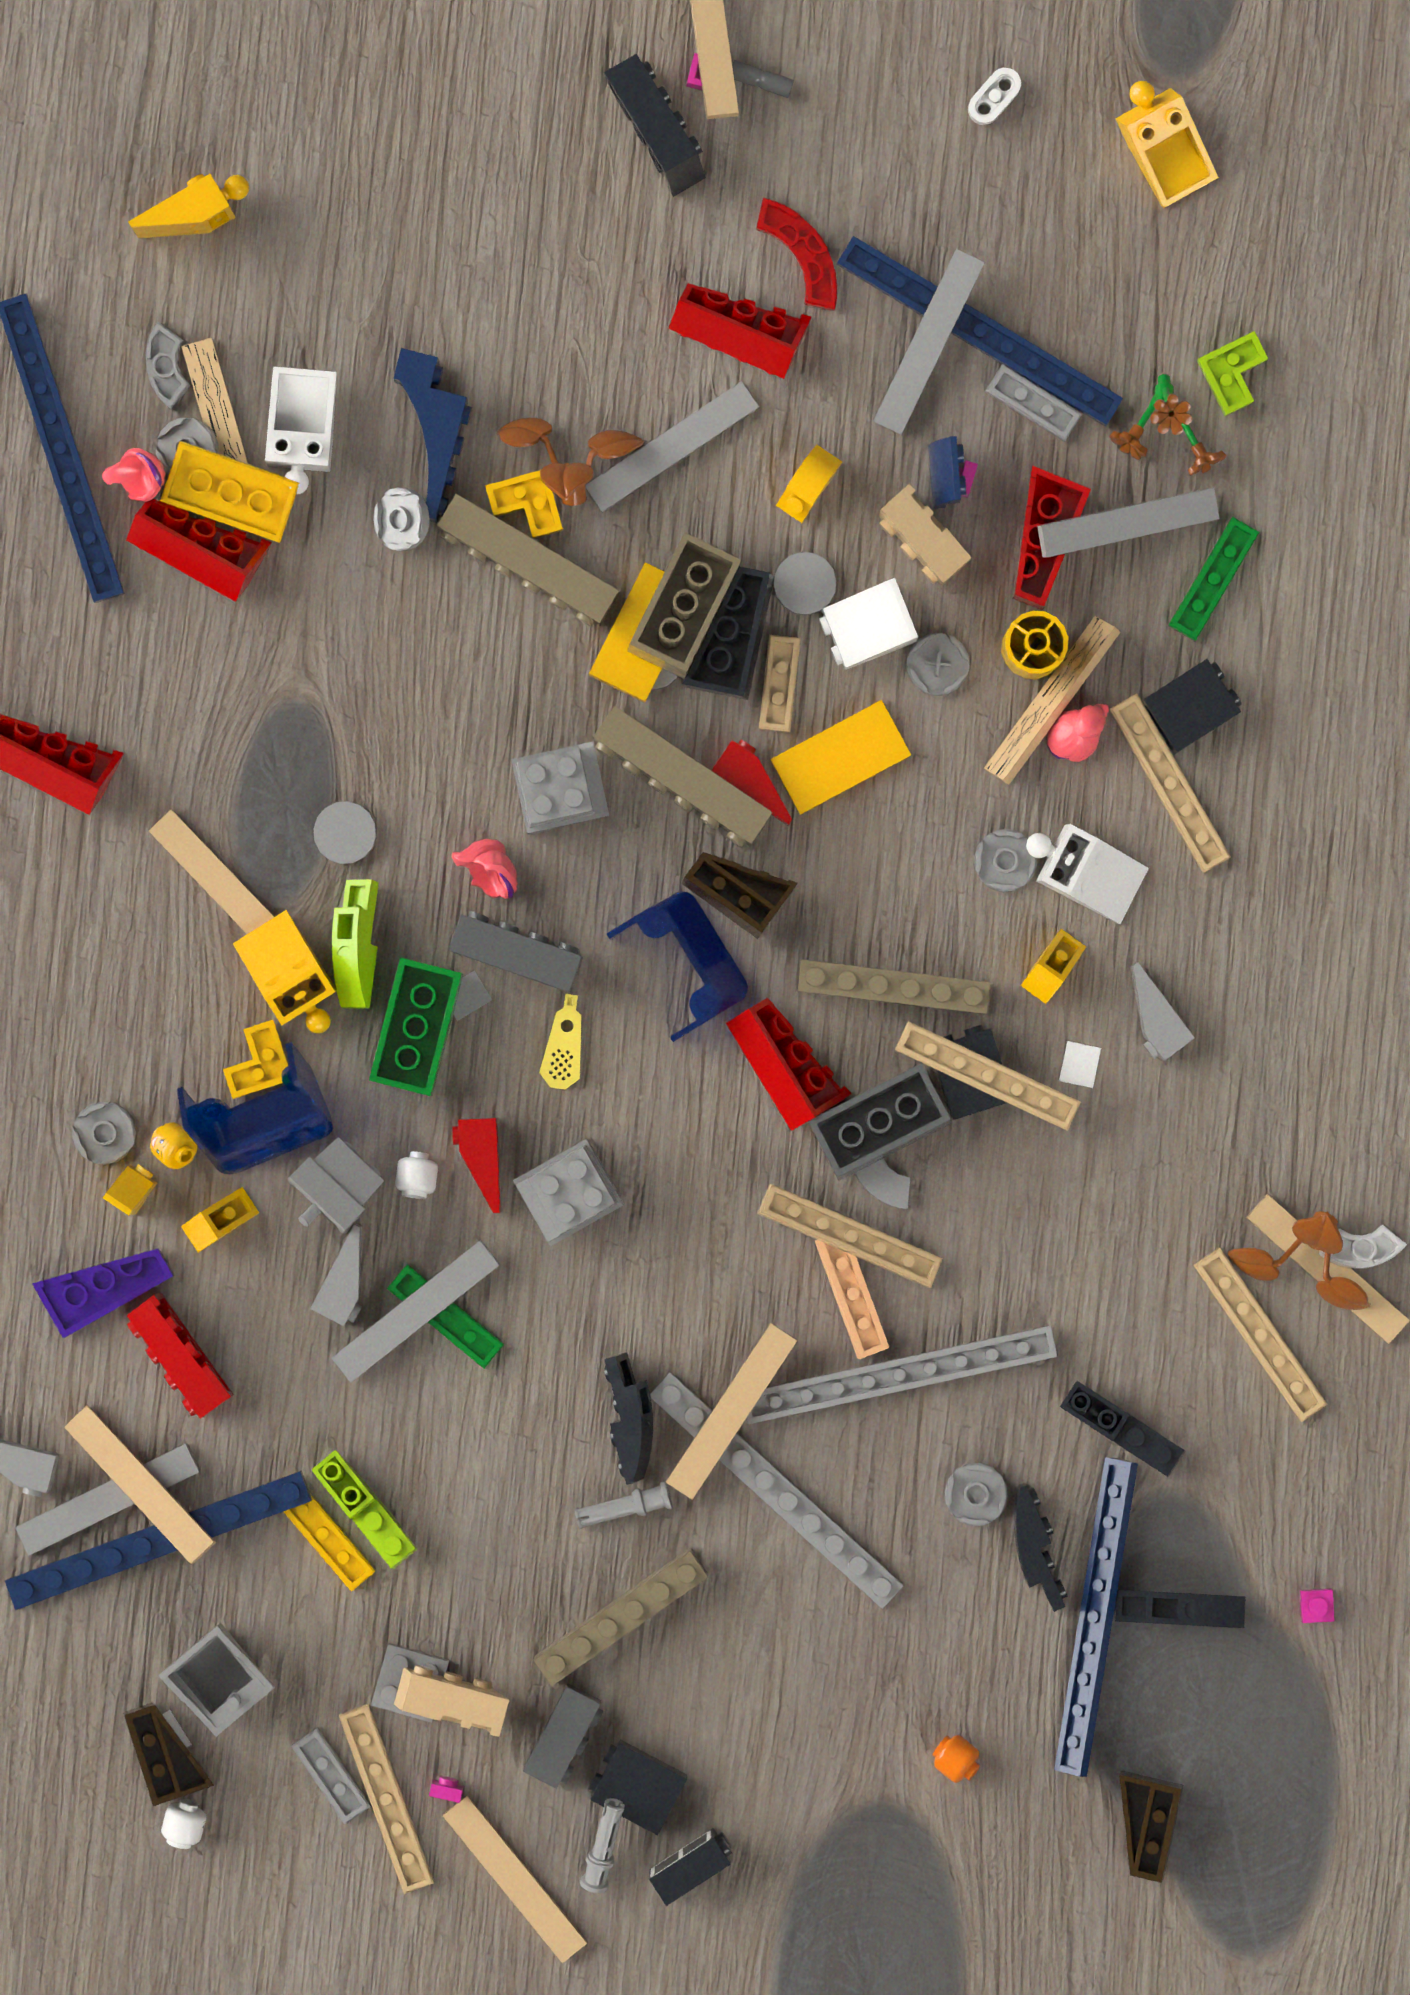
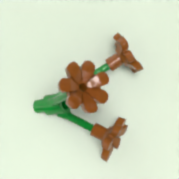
M1167 374L1158 376L1155 395L1152 397L1148 408L1138 424H1134L1129 433L1113 431L1109 436L1113 443L1121 445L1119 448L1121 452L1126 454L1131 452L1133 458L1140 460L1142 456L1146 457L1148 449L1140 444L1139 439L1144 432L1143 427L1150 418L1152 424L1159 423L1158 432L1161 434H1166L1169 428H1171L1174 435H1180L1183 430L1185 431L1193 446L1191 450L1196 457L1193 466L1188 469L1190 476L1197 474L1200 470L1202 473L1208 472L1211 469L1210 464H1216L1226 458V454L1222 450L1218 453L1207 452L1203 443L1198 442L1189 426L1192 422V416L1187 411L1191 409V406L1186 400L1178 402V396L1174 394V386L1171 384L1170 376Z

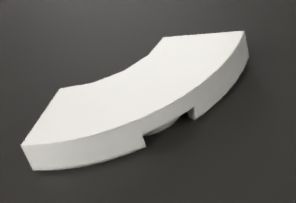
M1384 1225L1379 1226L1372 1233L1363 1236L1349 1234L1339 1228L1338 1230L1343 1240V1248L1341 1252L1331 1254L1330 1262L1347 1268H1369L1392 1259L1407 1244ZM1320 1251L1318 1253L1320 1256L1324 1258L1325 1252Z

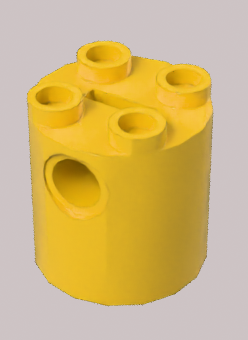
M1030 611L1021 614L1010 624L1002 639L1001 654L1005 664L1013 673L1027 679L1037 680L1049 675L1061 664L1068 651V635L1065 626L1057 617L1045 611ZM1038 637L1042 641L1034 650L1030 645Z

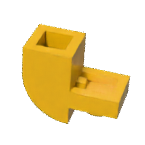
M816 444L788 483L776 506L802 523L821 493L829 485L842 461Z

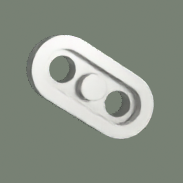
M1000 68L975 93L968 106L969 116L975 123L979 125L993 123L1013 101L1021 87V79L1018 73L1010 68ZM1007 81L1010 84V89L1007 91L1001 90L999 83ZM980 105H987L990 112L988 114H981L978 111V107Z

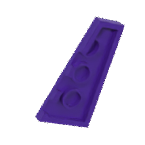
M158 1248L32 1283L62 1338H66L175 1275Z

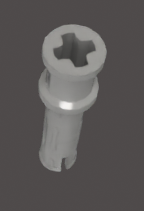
M664 1481L660 1482V1486L641 1491L640 1488H637L635 1491H632L630 1496L580 1509L577 1508L575 1509L576 1518L589 1516L577 1521L579 1529H582L586 1526L635 1513L643 1517L652 1510L665 1507L669 1510L672 1509V1502L667 1484Z
M609 1798L605 1800L595 1845L587 1853L586 1862L588 1865L586 1873L581 1876L580 1885L589 1892L603 1893L608 1888L607 1875L609 1869L614 1865L612 1850L625 1807L622 1804L623 1802L618 1799Z

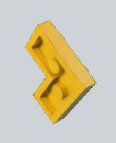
M541 470L485 485L493 516L497 517L525 509L533 539L563 531L553 492L541 480Z
M274 1019L243 1029L253 1059L223 1069L232 1099L293 1080Z

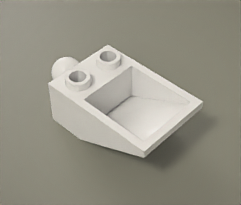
M273 366L265 462L267 467L290 468L291 470L285 477L300 483L297 494H301L309 485V479L306 473L303 472L304 470L330 472L337 372ZM278 442L288 443L287 449L285 451H278L276 449ZM314 444L319 446L320 449L316 454H311L308 452L309 445Z
M1071 824L1064 825L1054 846L1050 838L1043 833L1031 835L1026 844L1027 851L1031 856L1035 858L1048 857L1036 882L1118 924H1121L1149 869L1104 841ZM1069 840L1076 843L1077 847L1074 852H1069L1066 849ZM1055 868L1060 869L1062 872V878L1058 881L1052 877Z

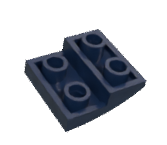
M950 436L937 440L928 446L933 509L945 508L947 504L960 503L961 495H966L965 476H959L958 464L964 463L963 444H957V436Z

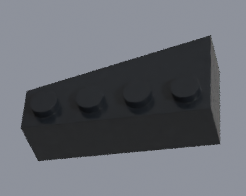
M635 54L604 72L607 84L629 121L633 120V128L643 146H649L648 152L659 173L664 172L668 184L667 187L672 196H676L705 179L699 154L703 151L694 136L688 138L684 129L687 128V125L680 112L676 111L673 113L668 104L672 103L665 88L663 86L657 88L653 81L656 75L649 62L642 63L638 55Z
M739 566L721 603L722 605L709 627V632L694 658L695 661L682 683L685 687L748 700L774 582V576L770 572Z

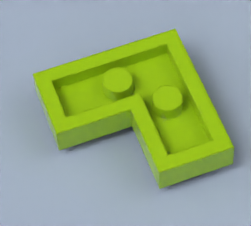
M1255 331L1197 359L1224 416L1254 402L1241 373L1268 360Z

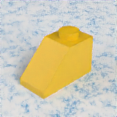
M1060 929L1020 986L1046 1004L1065 981L1086 946L1063 929Z
M140 1164L136 1168L129 1165L108 1189L103 1199L128 1216L135 1215L157 1184V1182L151 1179L154 1174Z
M241 1187L206 1208L181 1227L199 1253L259 1214V1211L244 1188Z

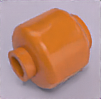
M947 1735L932 1754L935 1757V1768L954 1783L960 1782L963 1778L970 1781L980 1768V1765L977 1763L980 1755L978 1749L960 1735H955L952 1738Z

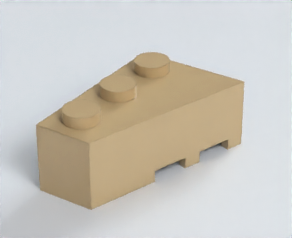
M909 483L881 508L879 517L882 521L879 525L890 537L896 535L903 544L900 548L909 559L913 561L917 558L924 566L921 570L922 573L932 584L938 581L943 586L971 560V556L946 527L944 528L933 516L934 512L928 505L924 506L913 494L915 489Z
M415 1665L414 1670L403 1668L394 1705L400 1710L438 1721L442 1719L461 1724L460 1727L470 1729L471 1726L486 1729L490 1732V1735L500 1737L509 1699L493 1689L491 1682L474 1679L473 1683L462 1681L463 1676L450 1672H445L444 1677L434 1675L433 1669L420 1665Z

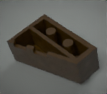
M702 852L681 884L758 939L793 892L798 882L787 881L769 875L770 873L761 870L759 872L741 866L739 863Z
M153 1702L123 1712L153 1806L214 1786Z
M1121 1771L1119 1780L1121 1784L1130 1876L1162 1883L1184 1785Z

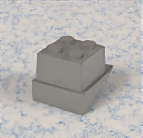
M593 741L511 759L528 835L609 816Z
M338 1137L314 1160L309 1157L288 1178L287 1182L298 1189L312 1203L298 1218L301 1224L308 1227L322 1212L339 1228L338 1230L342 1234H346L364 1212L363 1206L370 1200L384 1180L373 1165L366 1164L357 1155L356 1149L350 1143L343 1142Z
M588 1138L513 1180L550 1247L624 1205L622 1198Z
M221 1623L159 1675L164 1683L191 1709L215 1737L275 1688Z

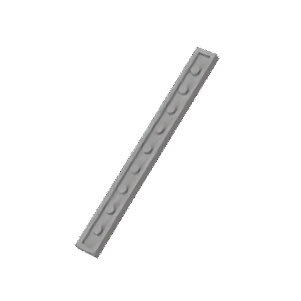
M1048 1325L766 1387L747 1416L748 1424L1054 1358L1057 1357L1051 1326Z
M671 1372L650 1393L651 1398L694 1438L713 1411ZM738 1433L735 1434L719 1461L883 1609L904 1585Z

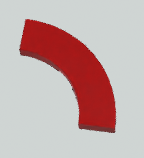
M763 198L756 230L767 233L781 241L796 257L805 280L804 305L835 311L837 301L836 272L822 237L796 211L779 202Z

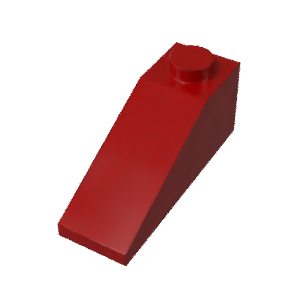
M742 739L738 743L731 740L711 771L773 812L772 816L789 826L792 818L759 758L754 755L756 749Z
M497 1118L459 1119L458 1126H452L453 1145H459V1152L492 1212L501 1213Z

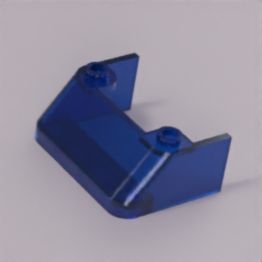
M681 891L667 897L607 933L611 941L637 924L642 932L650 938H661L672 931L705 984L692 994L689 1001L690 1010L696 1021L670 1036L672 1042L677 1041L739 1003L747 994V981L698 901L688 892Z
M292 1042L285 1044L289 1066L281 1074L282 1082L285 1086L230 1108L223 1100L209 1098L196 1104L183 1087L177 1089L184 1130L219 1172L228 1175L237 1174L325 1138L332 1132V1118L313 1070Z

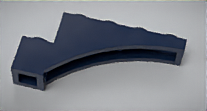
M401 348L393 379L395 383L401 384L408 394L423 430L428 460L426 505L429 512V521L437 523L439 516H443L447 510L449 498H445L444 494L447 485L452 486L457 468L452 467L454 455L460 456L464 437L460 436L462 424L468 425L472 407L467 406V397L433 389L434 385L439 386L443 373V367L439 366L438 357Z

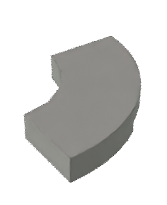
M157 322L149 336L146 348L147 373L155 393L168 408L173 410L191 386L182 376L178 365L179 352L184 341Z
M884 1158L855 1173L863 1187L874 1198L895 1208L908 1209L910 1177L897 1174L888 1167Z

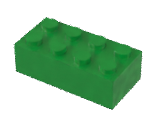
M400 957L369 1081L433 1096L463 973Z

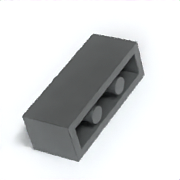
M567 1683L524 1766L523 1772L557 1789L560 1782L566 1784L574 1769L573 1766L569 1765L575 1754L581 1756L589 1739L584 1737L589 1726L595 1728L603 1714V1710L599 1709L601 1700Z

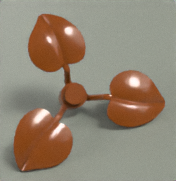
M531 417L521 418L507 423L497 431L500 439L510 446L528 447L539 441L545 444L552 464L541 469L540 478L551 491L561 497L562 503L568 506H577L586 502L585 484L594 476L593 469L591 468L594 457L598 455L602 459L618 458L644 444V440L627 432L618 430L603 431L589 439L588 446L592 450L588 454L586 464L558 463L550 440L546 436L552 432V426L547 421Z
M1318 1211L1311 1218L1296 1221L1293 1224L1292 1231L1297 1240L1278 1260H1273L1268 1252L1256 1248L1233 1249L1227 1254L1232 1262L1248 1276L1257 1280L1271 1281L1279 1276L1280 1272L1277 1267H1280L1303 1242L1315 1250L1325 1252L1323 1279L1325 1281H1319L1316 1284L1317 1292L1325 1301L1336 1307L1348 1310L1366 1309L1371 1305L1368 1302L1366 1292L1356 1282L1344 1277L1332 1278L1329 1274L1331 1254L1341 1252L1343 1240L1337 1228V1219L1329 1214L1328 1211Z

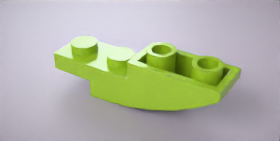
M372 879L346 880L343 907L334 908L332 927L333 971L339 1003L344 1009H370L378 950L377 946L370 944L379 882Z
M334 1450L312 1469V1472L338 1505L355 1522L391 1569L394 1570L418 1550L386 1506L337 1450Z

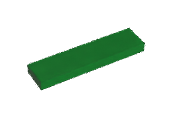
M1232 516L1168 624L1170 628L1194 642L1197 640L1260 532Z
M407 1264L387 1289L403 1302L427 1283L428 1280ZM454 1302L428 1322L483 1369L504 1346L502 1341Z

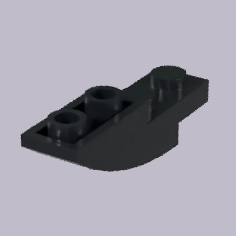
M625 1352L604 1359V1373L607 1381L612 1386L614 1409L620 1416V1420L610 1423V1439L617 1448L620 1459L618 1462L620 1474L625 1478L626 1485H629L645 1477L652 1449L653 1411L647 1380L635 1382L628 1353Z
M1079 1381L1075 1382L1060 1405L1062 1409L1167 1477L1170 1476L1185 1453L1184 1449Z
M1022 1483L1018 1485L1014 1508V1535L1017 1554L1027 1585L1030 1588L1041 1583L1050 1606L1055 1612L1066 1607L1062 1599L1068 1596L1061 1580L1054 1581L1050 1570L1055 1568L1048 1551L1041 1552L1040 1549L1051 1544L1049 1535L1054 1534L1047 1517L1040 1518L1036 1507L1041 1505L1034 1487L1028 1489L1026 1484Z
M1117 1590L1115 1622L1245 1628L1246 1596Z

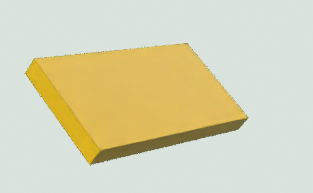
M179 441L160 501L280 543L300 483L193 444Z
M646 562L589 672V676L644 703L662 668L628 652V647L665 573Z
M880 700L770 760L797 811L802 815L910 757L911 753L883 701Z

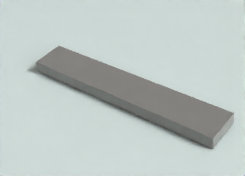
M958 249L955 250L873 420L874 422L901 435L903 434L985 262Z
M741 381L586 484V490L603 513L759 409V406Z
M1207 488L1039 525L1037 528L1042 556L1051 557L1219 519L1215 490L1214 488Z
M481 1240L478 1241L331 1359L349 1382H353L500 1265L485 1244Z
M187 1443L144 1464L165 1488L200 1472ZM110 1480L16 1526L15 1529L29 1556L135 1503L113 1480Z

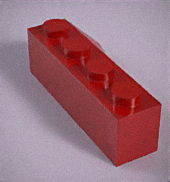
M688 283L678 301L668 329L677 332L683 337L691 338L707 345L713 350L730 355L740 362L760 368L770 375H776L784 379L812 316L801 314L800 318L786 315V309L774 307L772 311L755 306L756 301L745 298L738 301L729 300L726 293Z
M1032 465L1016 587L1012 599L1040 610L1044 608L1065 554L1043 557L1037 526L1080 517L1091 491L1090 488Z
M156 499L146 501L138 510L126 538V541L141 550L146 551L234 602L238 600L250 584L272 544L271 541L261 538L260 542L246 538L247 533L238 529L230 532L216 527V521L208 518L194 519L189 517L188 511Z
M0 714V770L90 815L103 797L124 753L113 749L111 754L97 749L98 744L88 741L85 742V745L67 740V735L60 732L44 733L39 730L37 725Z
M768 997L726 1022V1025L791 1131L852 1094L845 1085L840 1088L832 1079L834 1073L827 1065L821 1066L811 1055L813 1049L806 1041L798 1040L793 1034L794 1027Z
M161 1292L151 1296L127 1315L130 1320L127 1323L128 1328L137 1339L140 1337L144 1339L148 1345V1348L145 1349L147 1355L155 1365L161 1363L167 1372L163 1375L165 1380L174 1391L176 1389L181 1391L185 1397L182 1403L191 1416L197 1414L201 1419L234 1395Z

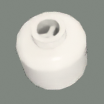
M410 1152L409 1157L401 1158L398 1161L395 1186L398 1190L402 1191V1196L426 1199L427 1194L435 1191L438 1165L436 1162L428 1160L429 1154Z
M181 1799L180 1803L168 1806L161 1833L167 1839L166 1842L169 1845L180 1849H189L191 1845L200 1842L206 1822V1814L198 1808L199 1804L190 1799Z

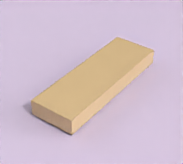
M769 634L759 729L790 733L801 638Z

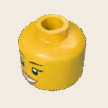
M174 1122L158 1127L154 1131L150 1143L152 1154L166 1167L171 1169H180L188 1165L193 1160L198 1146L196 1138L183 1126Z

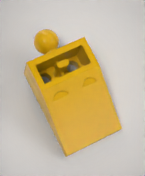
M1138 81L1134 83L1129 95L1131 101L1138 106L1115 119L1161 206L1165 208L1219 177L1182 96L1171 88L1155 96L1154 88L1149 82Z
M199 174L187 182L188 187L128 221L138 238L210 233L236 218L227 200H241L245 198L249 192L248 181L241 175H232L225 181L224 188L220 190L211 174L206 176Z
M287 910L233 943L264 999L281 1025H284L305 1011L307 1015L305 1019L306 1026L311 1032L320 1034L329 1028L331 1023L329 1014L325 1010L317 1008L316 1004L337 991L336 987ZM312 979L320 980L321 988L315 991L310 988L309 984ZM285 996H292L295 1000L294 1006L286 1007L283 1004V998Z

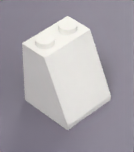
M895 578L823 608L822 613L824 617L819 618L825 636L831 634L835 646L831 647L837 665L843 664L845 670L911 645L918 638Z

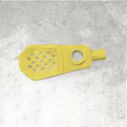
M565 994L563 1009L556 1011L539 1071L551 1088L566 1090L580 1079L582 1015L576 1011L577 995ZM570 1020L573 1023V1029L570 1032H564L561 1029L563 1021Z

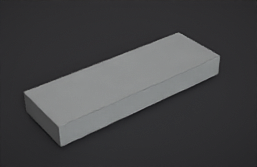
M1003 364L985 390L987 394L1064 442L1082 416L1080 412Z
M318 1727L291 1745L344 1825L371 1807L370 1802Z

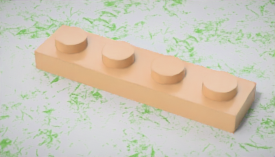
M814 1240L857 1358L862 1359L888 1349V1342L856 1256L819 1240Z

